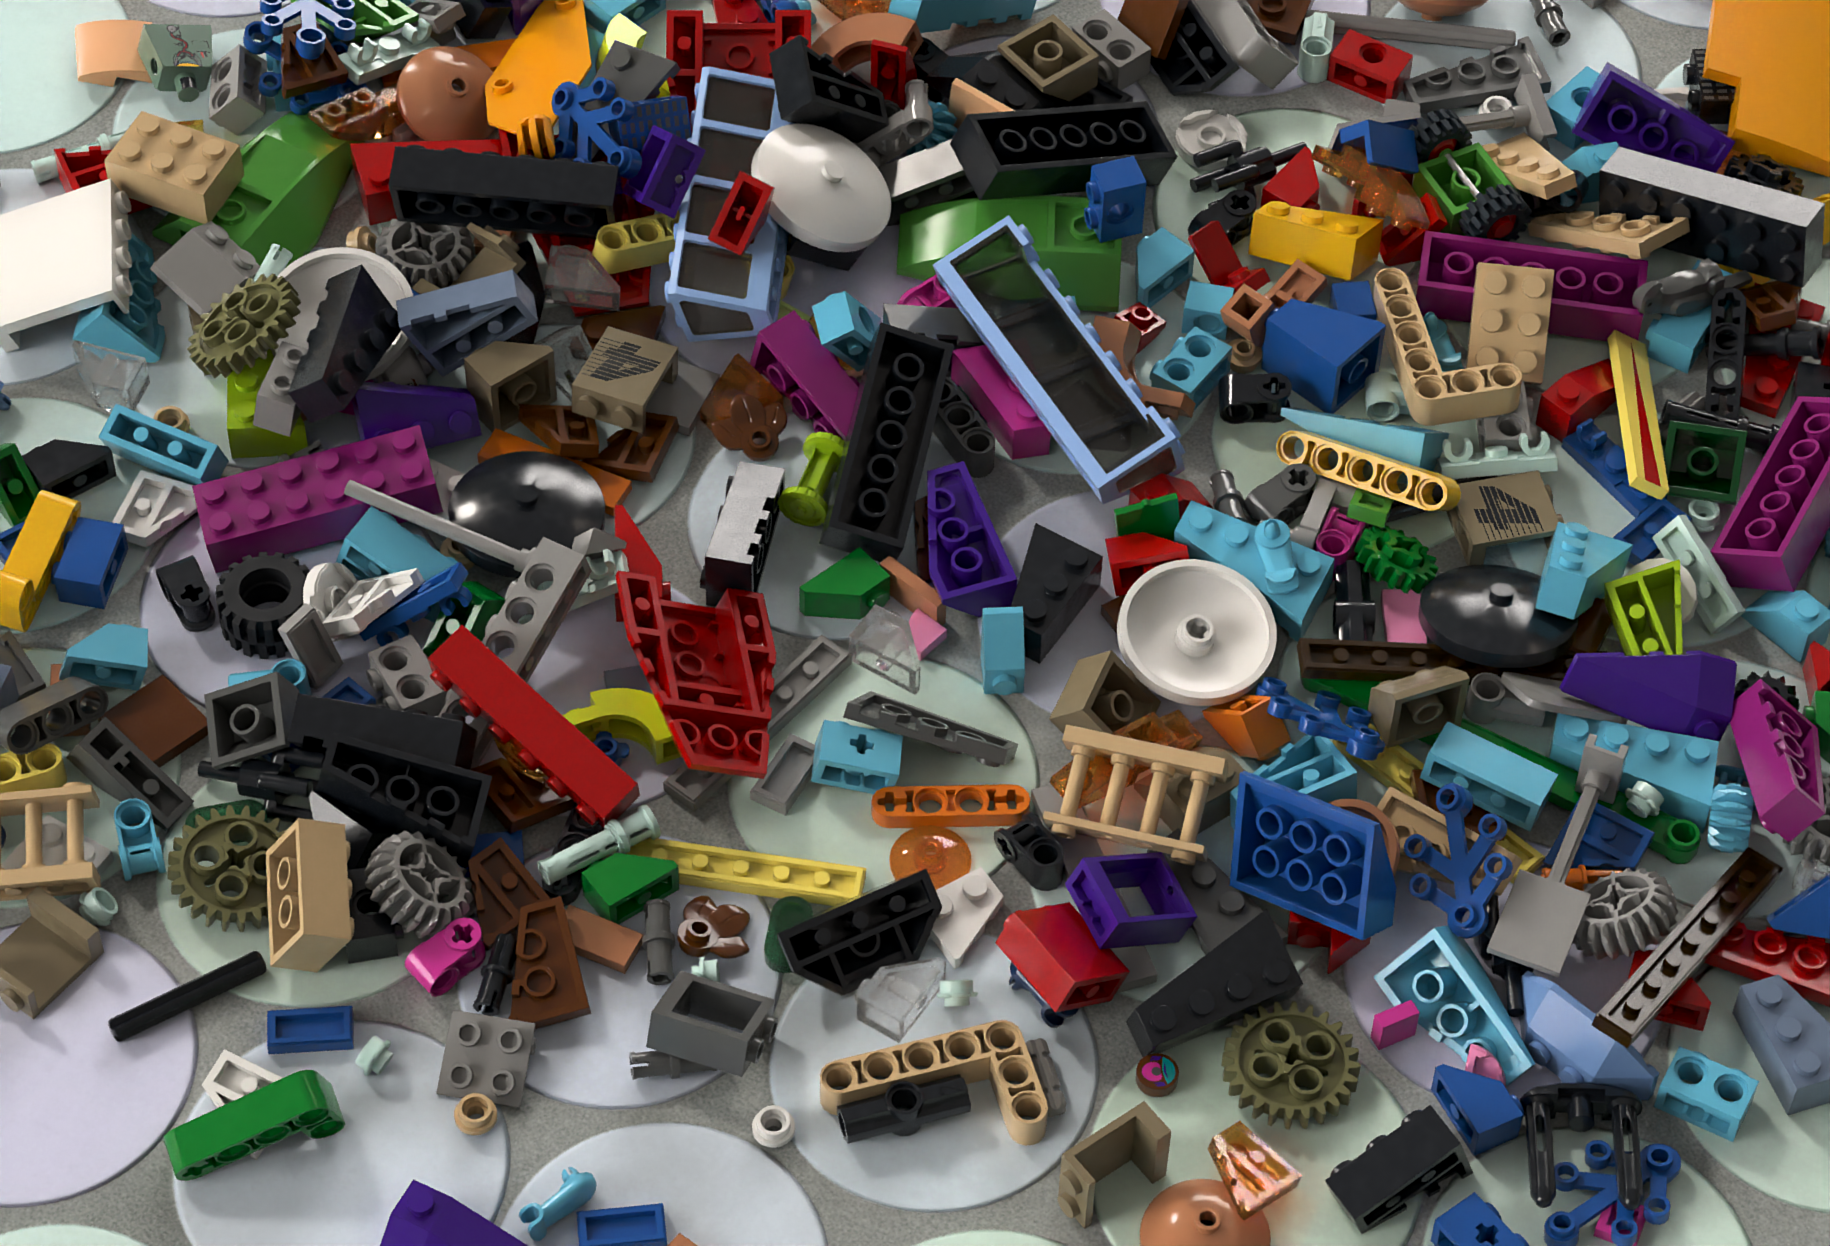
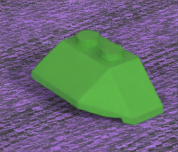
M316 0L317 2L332 10V5L328 4L323 0ZM353 0L355 7L354 16L351 19L356 22V34L352 41L364 44V39L367 37L371 40L402 28L406 23L411 24L418 21L419 14L399 0ZM316 17V21L334 33L333 26Z

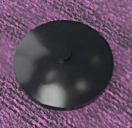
M521 451L490 458L469 470L460 479L451 494L448 517L450 522L520 551L522 548L531 550L534 547L537 548L543 537L572 549L574 537L594 527L604 531L605 501L598 483L578 464L550 453ZM453 540L460 552L480 568L507 577L519 578L521 576V572L514 570V565Z
M1469 565L1441 573L1425 586L1419 605V622L1421 627L1437 646L1466 661L1499 668L1533 667L1559 658L1570 649L1575 641L1579 616L1572 620L1536 609L1541 576L1526 570L1501 565Z

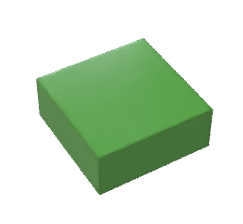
M1357 488L1349 503L1346 517L1384 528L1392 511L1394 500Z

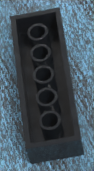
M1147 101L967 114L950 142L980 201L1085 192L1086 183L1090 182L1092 165L1130 156L1135 157L1147 182L1146 186L1159 185L1178 157Z
M420 145L395 146L388 185L397 220L404 222L467 227L472 222L483 229L489 225L494 230L596 239L598 230L601 227L622 221L624 207L619 166H613L603 161L590 164L575 162L568 158L546 160L538 159L532 155H520L518 157L501 156L492 151H485L479 154L463 152L456 148L435 150L427 149Z
M1618 147L1599 171V216L1622 213L1626 214V221L1642 220V217L1645 215L1660 216V223H1671L1675 217L1688 218L1690 232L1661 246V248L1703 260L1709 258L1717 264L1742 271L1746 270L1749 273L1802 288L1822 264L1825 203L1623 147Z
M882 322L880 323L870 343L819 544L848 553L860 547L874 561L882 562L888 556L896 560L904 549L954 345Z

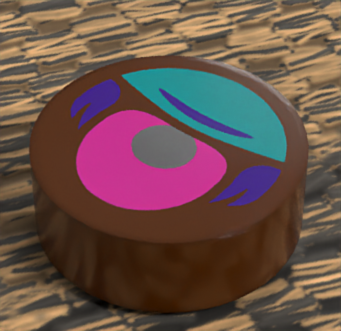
M1152 1053L1144 1056L1139 1061L1136 1068V1084L1143 1093L1151 1097H1164L1175 1090L1178 1083L1179 1069L1171 1057L1161 1053Z

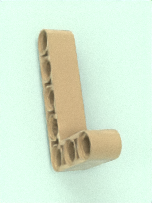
M1385 268L1376 274L1373 295L1377 313L1376 318L1377 321L1386 325L1384 340L1414 421L1421 425L1434 426L1508 414L1518 408L1522 384V372L1518 367L1509 363H1497L1442 372L1406 273L1397 268Z
M997 1020L835 1060L826 1064L820 1073V1104L825 1111L833 1115H837V1106L885 1094L887 1089L897 1082L907 1081L920 1085L958 1074L962 1078L964 1077L966 1084L986 1079L990 1080L1008 1133L1012 1140L1018 1144L1027 1146L1039 1143L1046 1133L1048 1115L1047 1100L1023 1035L1017 1025L1007 1020ZM997 1046H1006V1047H1008V1049H999V1048H996V1047H997ZM956 1056H966V1057H968V1058H967V1059H957V1058H955V1057H956ZM916 1066H925V1067H927V1069H921V1070H920V1069H916V1068H914V1067H916ZM884 1076L886 1079L878 1080L873 1077ZM1009 1081H1019L1021 1084L1014 1085L1009 1083ZM835 1086L845 1087V1089L843 1090H836L832 1088ZM1023 1116H1031V1117H1034L1035 1119H1033V1120H1025V1119H1022L1021 1117H1023Z

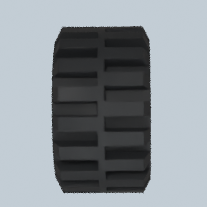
M259 552L258 557L252 558L251 555L242 557V563L234 562L228 567L229 573H222L219 578L220 585L216 586V604L223 636L226 641L230 640L231 647L236 651L243 648V654L252 657L254 654H259L260 659H269V655H277V658L285 657V652L289 650L277 629L303 605V587L310 570L305 564L299 565V560L293 556L285 559L284 553L275 552L274 556H268L267 552ZM266 602L281 603L276 607L268 609L254 608Z

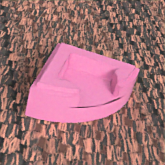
M917 608L908 622V641L912 653L921 661L947 638V629Z
M1470 1044L1465 1071L1501 1081L1506 1088L1505 1074L1497 1058L1487 1049L1476 1044Z

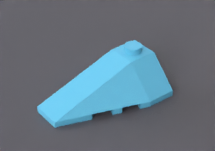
M132 234V238L128 240V251L132 259V267L129 268V280L133 290L132 296H129V313L124 314L114 300L81 310L73 340L84 351L93 354L104 362L156 363L161 358L166 336L164 326L158 324L157 313L162 309L160 300L154 298L153 285L157 283V275L150 270L154 263L153 249Z
M1281 407L1280 413L1281 416L1309 432L1432 472L1437 465V458H1440L1443 452L1442 443L1444 439L1449 438V433L1407 425L1386 424L1385 426L1380 425L1381 422L1376 420L1346 419L1343 415L1301 408ZM1369 461L1366 462V464L1372 467V464ZM1405 473L1399 475L1397 483L1408 484Z
M1448 925L1433 928L1374 976V979L1394 1007L1412 1000L1420 1012L1418 1024L1429 1032L1428 1035L1437 1042H1443L1459 1054L1465 1063L1467 1062L1470 1044L1479 1045L1491 1052L1503 1068L1506 1087L1536 1065L1480 961L1464 938L1455 935Z

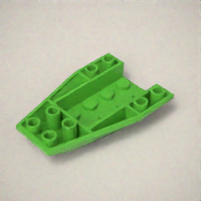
M313 107L305 115H297L292 111L240 148L244 177L212 219V222L224 228L229 238L241 249L251 253L256 263L260 266L272 244L280 245V251L284 247L293 254L287 266L302 256L309 254L318 243L353 169L349 143H365L368 136L367 130ZM169 212L152 230V234L154 237L174 245L192 228L203 224Z
M1051 194L982 201L979 198L957 200L900 214L897 274L923 281L928 280L936 275L933 267L934 263L1009 215L1017 227L1023 224L1030 232L1034 240L1032 246L1040 258L1037 262L1043 271L1047 268L1052 271L1060 284V288L1057 290L1063 297L1068 295L1075 296L1076 305L1080 311L1118 312L1122 238L1100 243L1094 229H1088L1084 217V209L1089 204L1087 196ZM1005 226L951 260L953 268L959 270L1008 252L1011 249V244ZM1014 262L967 280V286L971 292L1008 301L1046 298L1019 262Z

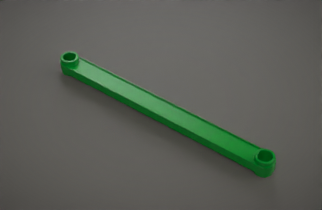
M1300 672L1301 684L1309 692L1318 693L1319 690L1330 691L1341 697V704L1368 710L1371 688L1381 683L1378 681L1301 678ZM1462 718L1461 726L1459 727L1558 774L1548 801L1572 812L1582 795L1574 791L1578 777L1577 771ZM1441 732L1419 738L1418 740L1433 746ZM1618 791L1613 804L1598 800L1597 803L1655 832V837L1648 848L1664 855L1670 862L1686 864L1697 855L1701 837L1699 828L1693 822L1678 819L1659 810L1657 816L1648 815L1646 818H1642L1627 807L1626 803L1629 799L1620 791Z

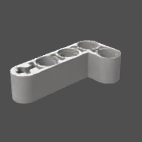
M1195 0L1233 59L1243 69L1269 88L1274 89L1299 64L1295 56L1283 44L1269 35L1246 0Z

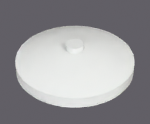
M810 124L781 126L765 137L753 156L751 175L775 187L768 213L781 227L801 241L827 251L852 252L869 246L886 227L891 214V197L885 179L874 162L858 146L840 134Z
M334 247L304 255L288 265L277 276L278 278L283 276L298 292L299 295L297 297L301 300V304L297 306L301 312L293 317L296 325L286 328L289 336L279 338L277 343L280 346L281 342L284 341L309 349V343L306 340L310 330L317 326L319 316L316 312L320 302L326 300L328 291L325 289L328 279L361 264L396 310V300L413 296L411 287L404 275L392 263L370 251L351 247ZM402 330L365 381L382 374L409 347L411 341ZM279 347L277 349L270 348L274 356L276 355Z
M1184 559L1154 567L1143 574L1131 586L1119 612L1117 639L1127 666L1134 673L1135 677L1150 690L1177 703L1193 706H1213L1240 698L1262 680L1275 652L1277 629L1270 605L1259 589L1246 577L1229 567L1215 562Z

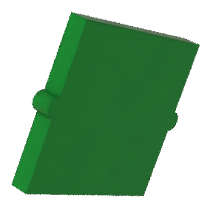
M1172 493L1151 500L1143 499L1140 503L1114 509L1116 536L1146 532L1174 541V531L1180 521L1177 494Z

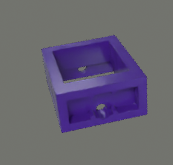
M653 125L640 152L642 158L641 169L635 177L627 180L623 193L654 210L675 218L706 150ZM677 175L683 176L681 183H676L675 178Z
M1162 852L1084 857L1065 883L1099 949L1179 943L1198 917ZM1140 887L1155 915L1129 917L1114 889Z

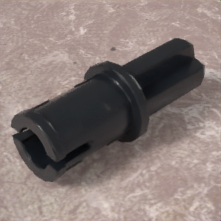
M498 934L495 938L488 963L481 968L480 972L483 979L473 1008L479 1012L482 1005H485L482 1011L484 1015L496 1016L500 1013V1006L506 987L514 979L511 972L516 958L517 939L514 935Z

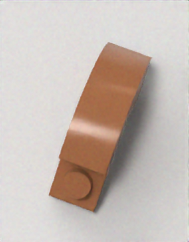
M877 12L857 15L839 22L825 31L812 44L811 49L819 55L826 52L833 57L832 64L845 73L860 63L871 61V43L873 39L906 46L909 48L913 59L923 42V38L915 20L897 14Z
M1297 259L1264 295H1261L1244 283L1220 310L1222 320L1226 326L1262 348L1266 332L1265 320L1269 313L1275 308L1280 309L1291 298L1312 304L1327 287V278Z
M1096 315L1093 327L1101 339V342L1098 343L1105 353L1109 350L1113 352L1122 367V370L1119 371L1125 380L1132 378L1143 395L1140 400L1146 408L1153 406L1160 417L1165 419L1169 417L1171 420H1178L1179 416L1192 418L1196 403L1185 393L1150 387L1139 382L1135 372V357L1142 332L1129 321ZM1091 368L1094 378L1103 393L1127 415L1131 414L1130 408L1100 368Z

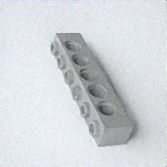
M545 537L542 538L537 548L534 547L529 551L524 563L525 569L518 581H513L508 587L505 594V603L498 615L494 614L488 621L485 637L482 641L496 656L506 648H514L509 656L500 659L526 683L592 572L585 555ZM545 581L553 582L548 589L537 590L541 583ZM527 614L533 615L529 622L517 624L522 616ZM450 689L446 695L445 706L439 716L435 717L441 718L442 713H451L463 717L470 715L459 704L458 701L461 698ZM480 715L468 724L478 731L471 769L480 765L495 739L488 730L490 724Z

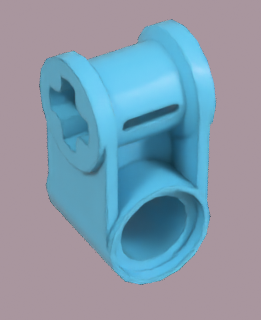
M137 798L122 801L114 811V821L125 881L131 880L133 875L158 870L160 874L165 873L166 868L160 840L156 836L149 805ZM134 823H141L140 825L130 827Z

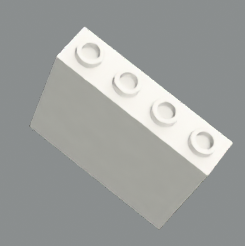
M111 178L0 215V346L6 353L20 348V330L114 300L124 314L129 313V296H132L133 293L129 280V268L132 267V259L128 251V240L132 238L131 229L128 224V212L131 211V203L126 192L120 191Z

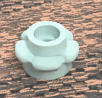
M1692 499L1684 509V512L1692 518L1691 524L1695 527L1696 531L1710 532L1715 529V525L1717 526L1721 523L1722 515L1717 502Z
M1637 781L1632 789L1627 788L1625 790V795L1629 799L1626 805L1633 813L1642 818H1646L1648 815L1657 816L1659 814V807L1664 802V798L1653 786L1643 781Z
M95 887L89 893L83 892L79 897V902L82 904L79 908L80 914L92 925L108 926L111 923L110 920L113 919V915L118 911V904L115 898L101 887Z
M701 957L699 966H692V974L720 983L717 960L705 961V957Z
M973 980L939 981L940 993H937V997L944 998V1006L970 1005L969 997H976L978 995V992H973Z
M373 1036L368 1041L355 1061V1064L364 1069V1075L367 1076L372 1071L379 1075L386 1068L394 1055L387 1050L391 1045V1041L386 1040L384 1042L377 1036Z

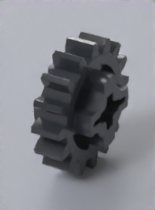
M1741 154L1740 157L1733 155L1729 159L1723 174L1797 196H1801L1804 185H1802L1803 180L1795 177L1796 173L1791 171L1787 165L1780 164L1772 160L1770 156L1758 154V156H1753L1752 158L1745 154Z

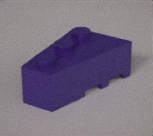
M384 381L383 383L364 382L352 398L360 441L420 425L426 449L482 436L475 399L467 388L421 384L419 386L400 385L395 382Z

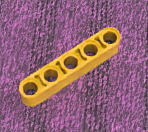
M1290 430L1284 432L1276 444L1278 457L1288 465L1305 464L1311 467L1315 474L1423 510L1449 511L1457 506L1460 500V487L1450 477L1313 432ZM1301 439L1304 444V452L1298 458L1294 447L1296 441ZM1333 450L1337 452L1339 458L1338 464L1334 469L1331 468L1328 462L1329 455ZM1369 461L1373 467V474L1367 481L1363 475V467ZM1401 473H1405L1408 479V486L1403 492L1400 491L1397 485V480ZM1437 484L1443 490V498L1438 504L1432 497V490Z

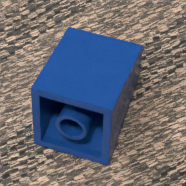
M1292 298L1280 309H1273L1265 320L1266 332L1262 345L1261 369L1268 374L1280 373L1285 375L1291 382V390L1323 412L1334 414L1365 387V380L1369 375L1379 372L1386 325L1380 321Z

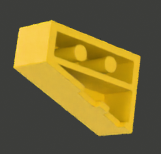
M1271 201L1253 214L1248 254L1287 265H1292L1299 259L1321 274L1351 281L1378 261L1384 219L1295 207L1285 202Z

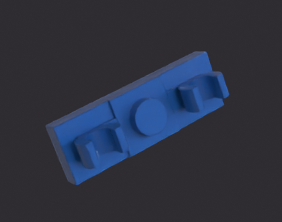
M1589 418L1579 424L1575 432L1563 438L1561 447L1631 515L1637 518L1658 499L1629 486L1624 450L1607 437V433L1604 430L1601 431L1593 423L1594 420Z
M459 562L427 579L422 585L369 623L358 634L364 641L377 635V642L382 647L393 642L392 637L388 634L389 631L396 633L399 639L408 636L410 631L405 621L409 619L412 622L419 621L432 610L431 605L438 601L441 611L447 616L452 615L456 608L450 598H457L464 607H467L472 600V594L462 583L468 571Z

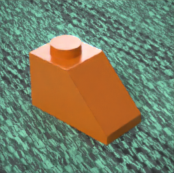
M1245 694L1233 701L1213 705L1202 711L1205 719L1239 756L1257 758L1258 761L1267 760L1280 752V746L1291 741L1283 720L1267 713L1271 697Z

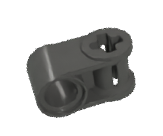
M1301 463L1287 466L1282 472L1266 483L1257 486L1248 494L1244 501V510L1258 523H1260L1261 519L1268 520L1271 518L1281 520L1288 525L1305 513L1314 493L1312 489L1316 483L1315 472L1311 467Z

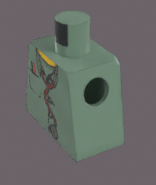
M144 24L137 50L155 89L159 91H176L179 100L182 102L196 100L199 92L207 89L212 71L211 25Z

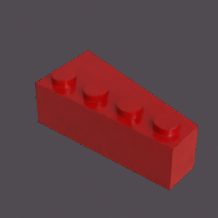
M500 139L349 143L353 175L369 225L397 219L388 186L395 146L420 145L427 149L435 150L456 148L463 152L479 154L485 151H492L503 156Z

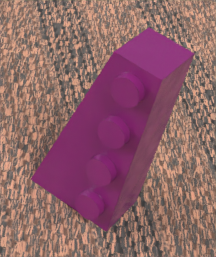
M794 310L758 332L748 370L756 377L763 374L770 381L768 389L777 398L784 394L791 402L792 412L800 420L810 419L813 422L815 433H831L845 441L860 383L855 377L849 376L839 364L837 356L821 345L812 325L808 321L802 320Z
M1759 679L1733 701L1730 725L1756 805L1759 820L1767 831L1772 834L1778 833L1789 843L1825 814L1818 728L1762 679Z

